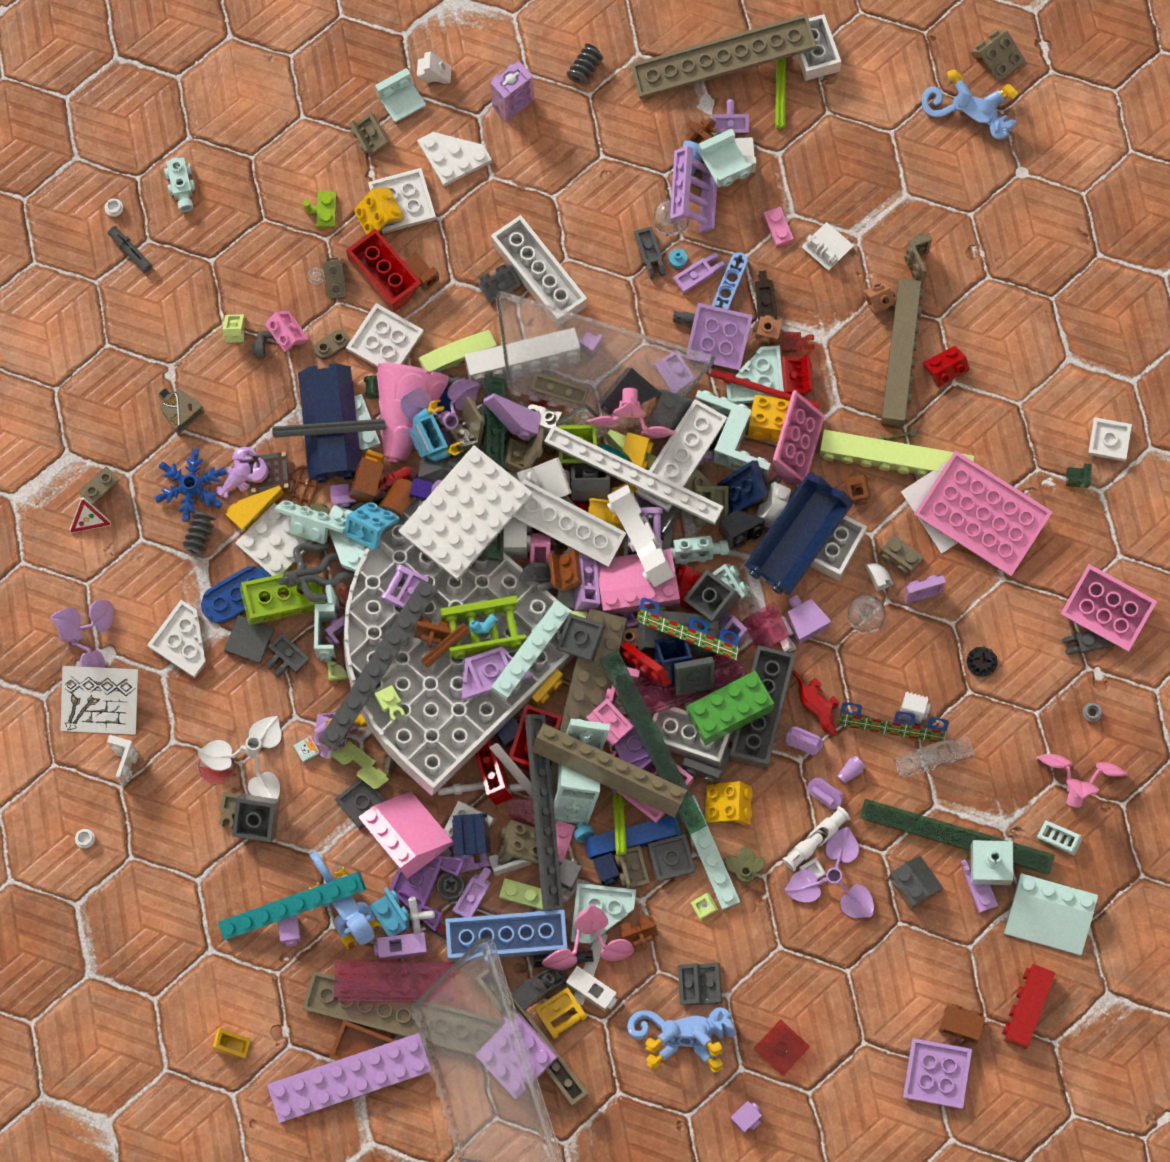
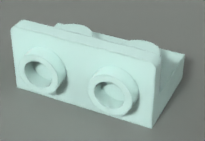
M724 564L713 572L715 576L738 592L741 596L738 602L744 598L751 597L749 593L750 588L739 577L740 572L736 566Z

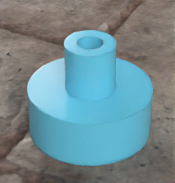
M682 249L671 251L669 254V264L675 269L685 267L687 264L686 252Z
M583 822L576 824L577 829L574 831V837L578 843L585 842L584 839L595 835L590 825H584Z

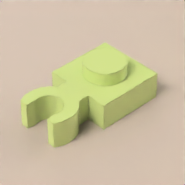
M392 685L374 694L382 711L386 712L389 710V718L392 722H395V713H399L402 718L404 717V710L398 707L401 704V700Z

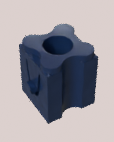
M677 637L670 641L664 639L654 640V661L664 667L671 681L667 686H662L663 688H670L674 684L675 663L692 660L687 641Z
M487 813L453 816V835L451 839L454 842L455 856L491 853Z

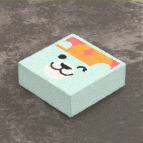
M311 736L293 745L303 763L320 754Z

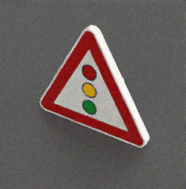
M81 498L69 530L70 533L106 527L111 525V521L86 498Z

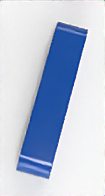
M669 816L661 818L657 823L649 821L626 827V849L639 845L644 847L647 846V843L682 835L678 817ZM615 830L584 839L589 859H595L610 853L612 855L616 854Z

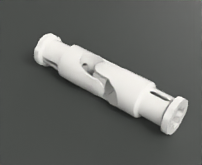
M838 806L836 808L837 811L831 817H826L812 830L808 836L810 837L809 839L798 843L794 847L795 850L789 856L782 858L789 869L795 872L796 867L803 860H807L813 855L816 847L825 844L845 821L851 819L843 808ZM820 828L826 832L824 840L822 835L816 832Z

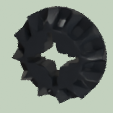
M985 646L976 647L970 651L966 661L970 672L979 677L991 675L998 664L997 655L994 654L992 649H988ZM983 654L985 657L984 659L988 661V663H984V665L981 668L980 662L977 661V659H980Z

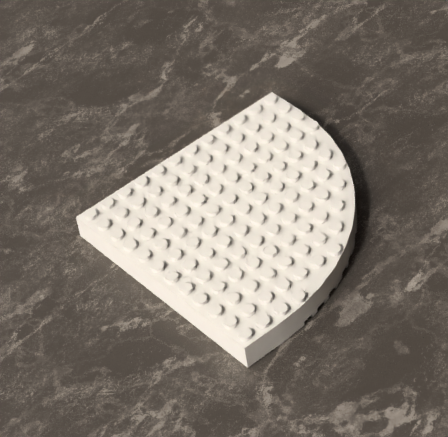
M413 498L404 513L399 517V521L382 531L379 548L376 550H372L369 547L366 548L362 559L357 565L352 584L350 585L344 626L345 663L351 688L353 687L402 610L380 599L382 593L386 592L398 565H402L429 578L428 583L438 588L434 598L421 616V618L423 616L432 620L431 624L438 626L439 622H441L440 608L517 595L518 606L513 614L518 635L526 634L528 638L557 599L547 590L537 592L535 585L539 584L538 582L519 581L523 569L493 542L488 545L457 581L399 534V529L424 502ZM407 576L401 578L392 596L397 598L408 578ZM503 612L496 613L494 616L498 619L496 626L499 639L511 637L506 614ZM485 616L475 618L479 622H484L487 619ZM462 619L456 622L457 627L464 623L469 628L468 620ZM566 621L529 671L533 674L532 678L520 682L507 700L492 691L462 701L465 658L477 654L466 655L462 659L449 658V651H447L427 668L421 662V659L438 644L432 643L431 648H428L427 641L414 638L415 626L365 704L361 714L372 734L387 754L433 796L532 699V696L557 669L560 671L575 657L556 650ZM490 631L479 634L480 642L492 640ZM470 632L460 640L461 645L473 644ZM506 648L505 650L511 657H514L519 649ZM391 685L401 700V704L398 707H401L405 713L403 718L399 713H395V722L390 720L389 710L383 712L374 697L376 692Z

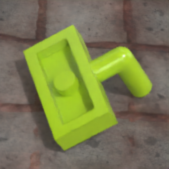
M318 191L317 206H311L308 199L303 200L305 213L317 214V229H336V192Z

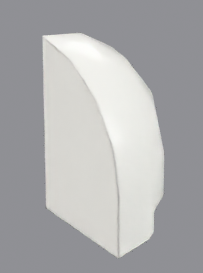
M876 563L865 564V568L877 592L894 585L885 567Z

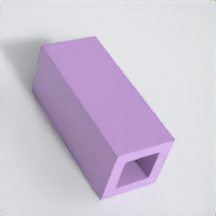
M425 933L377 938V944H374L375 956H379L380 961L427 955Z

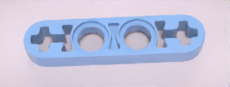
M738 252L732 255L712 306L719 307L720 302H722V308L729 310L747 267V257L745 254ZM738 259H742V263L739 264L738 270L735 269L736 261H738ZM735 274L738 279L735 282H730L727 276ZM723 290H728L731 296L723 298L720 293Z

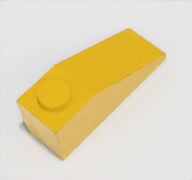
M280 486L239 500L227 509L226 516L237 528L245 533L284 492Z

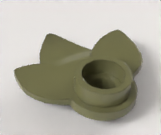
M747 846L742 847L738 851L737 857L726 856L725 858L728 871L736 874L737 879L742 883L753 881L756 873L762 871L765 865L764 857H754L753 851Z

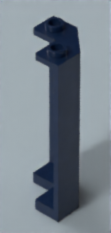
M337 363L329 364V368L323 369L311 366L298 373L303 424L357 421L351 366ZM358 432L304 436L310 480L325 483L334 476L343 477L346 480L354 479L357 466L361 460Z
M809 472L744 566L750 570L749 574L755 579L760 578L776 593L780 595L784 593L790 596L854 501L845 492L831 487L821 476Z

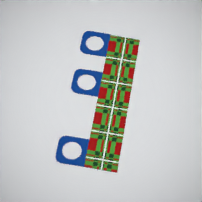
M641 598L637 617L638 623L736 660L739 644L738 634L722 629L720 639H716L707 635L709 624L706 621L691 617L688 628L658 616L659 604L647 598ZM651 602L655 605V610L646 609L644 603ZM699 621L703 623L705 629H697L693 622ZM724 634H732L735 637V641L730 642L726 640Z
M842 703L838 726L944 744L949 721L946 719L931 717L928 720L927 728L914 726L916 716L912 713L898 711L895 713L894 722L862 717V706L860 704ZM853 705L858 708V711L851 713L846 711L845 707ZM905 714L910 716L911 720L903 722L898 717ZM939 720L944 723V726L937 728L932 725V722Z

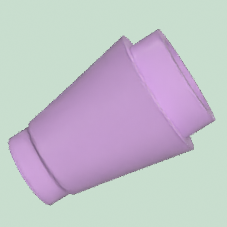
M855 755L853 758L850 757L837 776L845 784L863 773V769L866 766Z

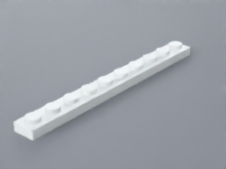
M554 425L544 440V444L711 524H716L724 509V506Z

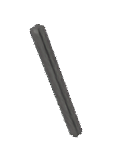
M384 419L274 426L272 434L273 437L277 438L385 430L386 423Z

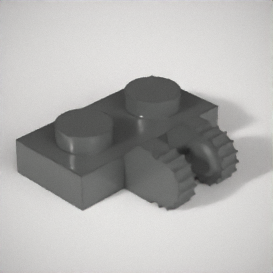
M283 633L268 646L275 655L269 660L266 667L271 669L280 659L284 662L275 671L277 677L281 676L288 667L297 674L310 661V658Z

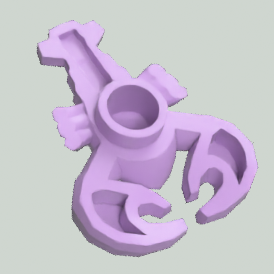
M241 447L234 451L232 456L234 468L230 466L225 475L228 478L224 482L223 487H216L217 493L221 498H229V492L237 487L241 492L250 488V485L247 484L248 481L258 483L267 478L269 469L263 459L258 458L260 462L259 468L258 463H254L253 474H251L248 463H241L252 461L253 458L248 457L250 454L255 457L258 456L253 449Z

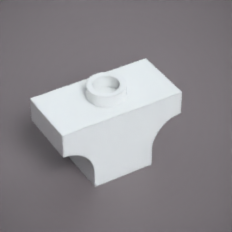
M431 51L426 52L424 58L418 59L417 77L426 83L440 82L447 84L451 80L452 66Z

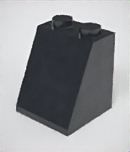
M627 367L598 402L601 404L600 408L611 416L613 411L619 408L624 388L637 389L640 404L659 396L661 392L633 368Z

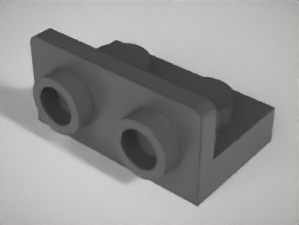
M503 264L495 269V273L491 275L487 273L479 277L480 281L476 284L480 286L488 303L522 286L512 266Z

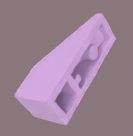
M492 394L484 399L483 403L511 433L523 440H529L538 435L541 420L540 413L497 394Z
M578 552L582 584L574 588V611L587 612L588 614L589 609L597 610L600 605L597 561Z

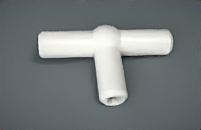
M410 897L408 899L410 907L409 916L412 920L413 932L421 933L420 920L434 919L435 912H418L416 898Z

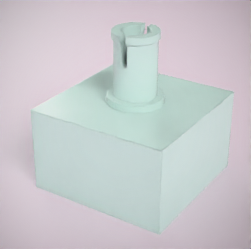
M973 840L971 843V884L1011 885L1013 882V841Z

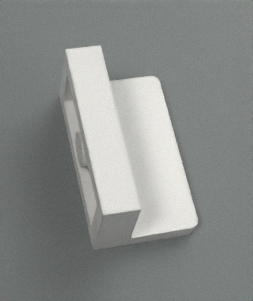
M495 854L488 857L494 877L532 865V862L513 856L507 864L500 865L498 864V855Z

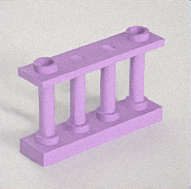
M686 146L674 152L670 219L677 221L689 217L699 222L698 232L703 233L714 229L717 185L706 165L692 158L693 148ZM692 167L702 171V180L691 175ZM691 184L701 188V197L690 192ZM689 200L700 205V214L689 210Z

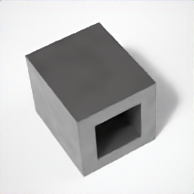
M564 858L560 865L561 887L569 891L573 890L582 872L580 862L572 858L569 860Z

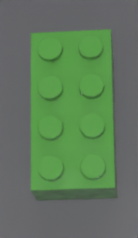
M756 671L686 706V714L705 746L774 711V702Z

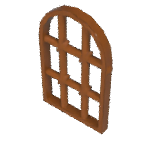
M302 465L293 469L289 474V481L291 479L295 482L292 492L283 490V492L289 495L288 501H291L292 497L299 498L297 505H301L302 500L308 502L307 507H309L318 488V482L316 481V484H312L309 478L307 482L301 480L304 469H308V466ZM301 469L297 478L292 477L295 471ZM299 482L305 486L301 496L295 494ZM308 486L314 487L310 499L304 496ZM283 495L279 498L277 505L281 503Z

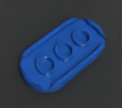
M249 566L209 588L204 593L201 602L204 616L213 623L223 624L245 613L240 592L241 582L270 577V574L261 567Z

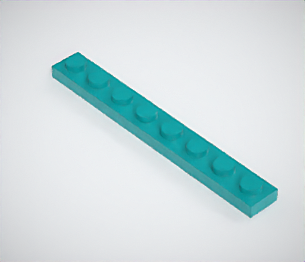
M359 871L219 921L218 924L225 941L367 889Z

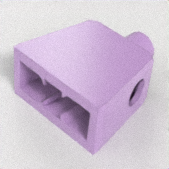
M795 595L788 600L793 609L788 611L787 619L798 645L830 627V619L812 599L802 603L798 595Z

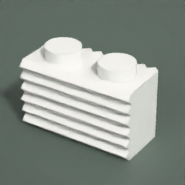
M906 692L900 711L914 714L916 716L914 723L921 725L922 720L927 719L931 704L927 703L928 697ZM905 714L898 717L906 721L911 720V717Z

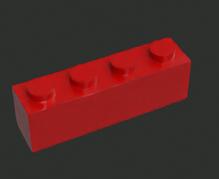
M1032 964L1030 969L1026 968L1022 978L1026 981L1024 986H1019L1016 997L1019 999L1017 1005L1013 1004L1009 1016H1012L1010 1024L1006 1023L1002 1034L1005 1037L1003 1041L1027 1049L1055 972Z

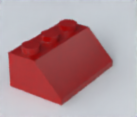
M525 704L509 757L516 765L530 771L525 715H545L546 725L557 730L559 729L562 716Z

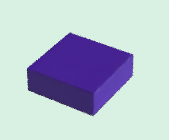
M414 478L409 497L425 501L430 495L433 482Z

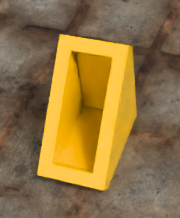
M218 1028L213 1048L219 1053L246 1058L251 1039Z

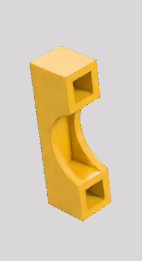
M627 432L622 451L629 456L632 463L647 470V455L651 454L654 443L651 442V438ZM625 483L619 487H612L611 493L626 486L628 483ZM628 484L629 488L631 489L632 493L636 498L635 491L637 490V488Z

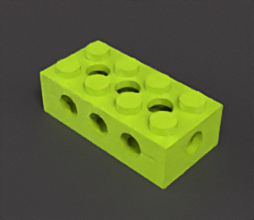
M284 574L241 582L240 586L249 625L315 612V604H325L326 602H311L304 594L297 592L302 590L300 585L289 588L286 585H279L278 579L283 577ZM314 582L307 583L314 595L323 594L321 585ZM280 594H284V595H286L287 597H286V598H281L279 595H280ZM261 598H265V599H267L268 601H267V602H262L260 599H261Z

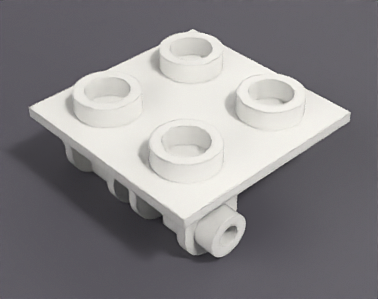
M826 222L813 236L809 235L806 238L807 242L801 248L829 271L854 245Z

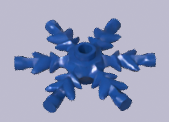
M192 449L191 459L186 458L189 467H185L189 473L185 476L181 475V469L177 471L174 463H172L171 467L163 461L159 464V468L167 472L163 476L173 477L171 481L178 480L179 486L177 488L170 486L171 489L162 488L161 491L164 493L154 496L155 500L159 503L167 499L166 502L169 503L174 496L177 499L178 494L183 493L185 499L181 503L184 504L179 508V512L183 511L182 521L189 522L190 511L195 513L192 505L196 504L192 499L194 495H200V501L204 499L207 507L210 506V503L218 509L223 505L221 501L215 498L218 496L217 493H208L210 489L203 490L202 485L204 483L211 485L210 481L220 482V479L217 477L223 476L227 472L224 467L215 471V467H212L208 474L204 471L203 476L198 477L196 472L201 469L198 466L203 461V459H198L199 449Z

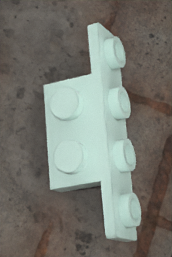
M282 501L275 507L276 512L291 516L290 534L325 544L327 542L328 529L340 533L345 531L346 520L341 517L318 512L307 506L293 504L291 501Z

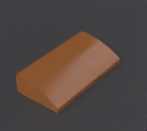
M343 1020L329 1058L337 1061L396 1040ZM406 1080L397 1083V1085L404 1087Z

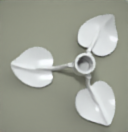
M278 716L267 717L254 723L249 730V737L246 739L245 746L242 745L234 754H231V746L222 740L212 741L198 750L201 761L207 767L216 771L229 769L232 764L231 758H235L242 751L247 756L254 757L257 777L251 778L248 783L250 795L278 799L280 794L278 778L271 772H264L260 775L258 760L261 746L270 749L276 747L281 741L282 735Z

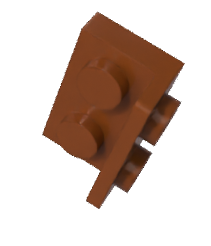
M572 549L560 556L554 553L549 554L551 584L554 588L565 593L582 584L578 551Z

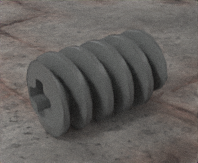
M586 43L567 72L568 78L577 84L582 82L588 83L587 77L591 78L593 76L591 72L596 71L595 66L600 65L598 60L602 61L604 59L600 51L595 46Z
M195 512L193 514L194 519L190 521L191 526L187 529L189 533L185 535L186 540L182 542V545L188 552L203 556L204 552L200 548H207L203 541L208 542L210 540L205 535L212 534L208 527L214 528L215 525L211 521L216 519L208 514Z

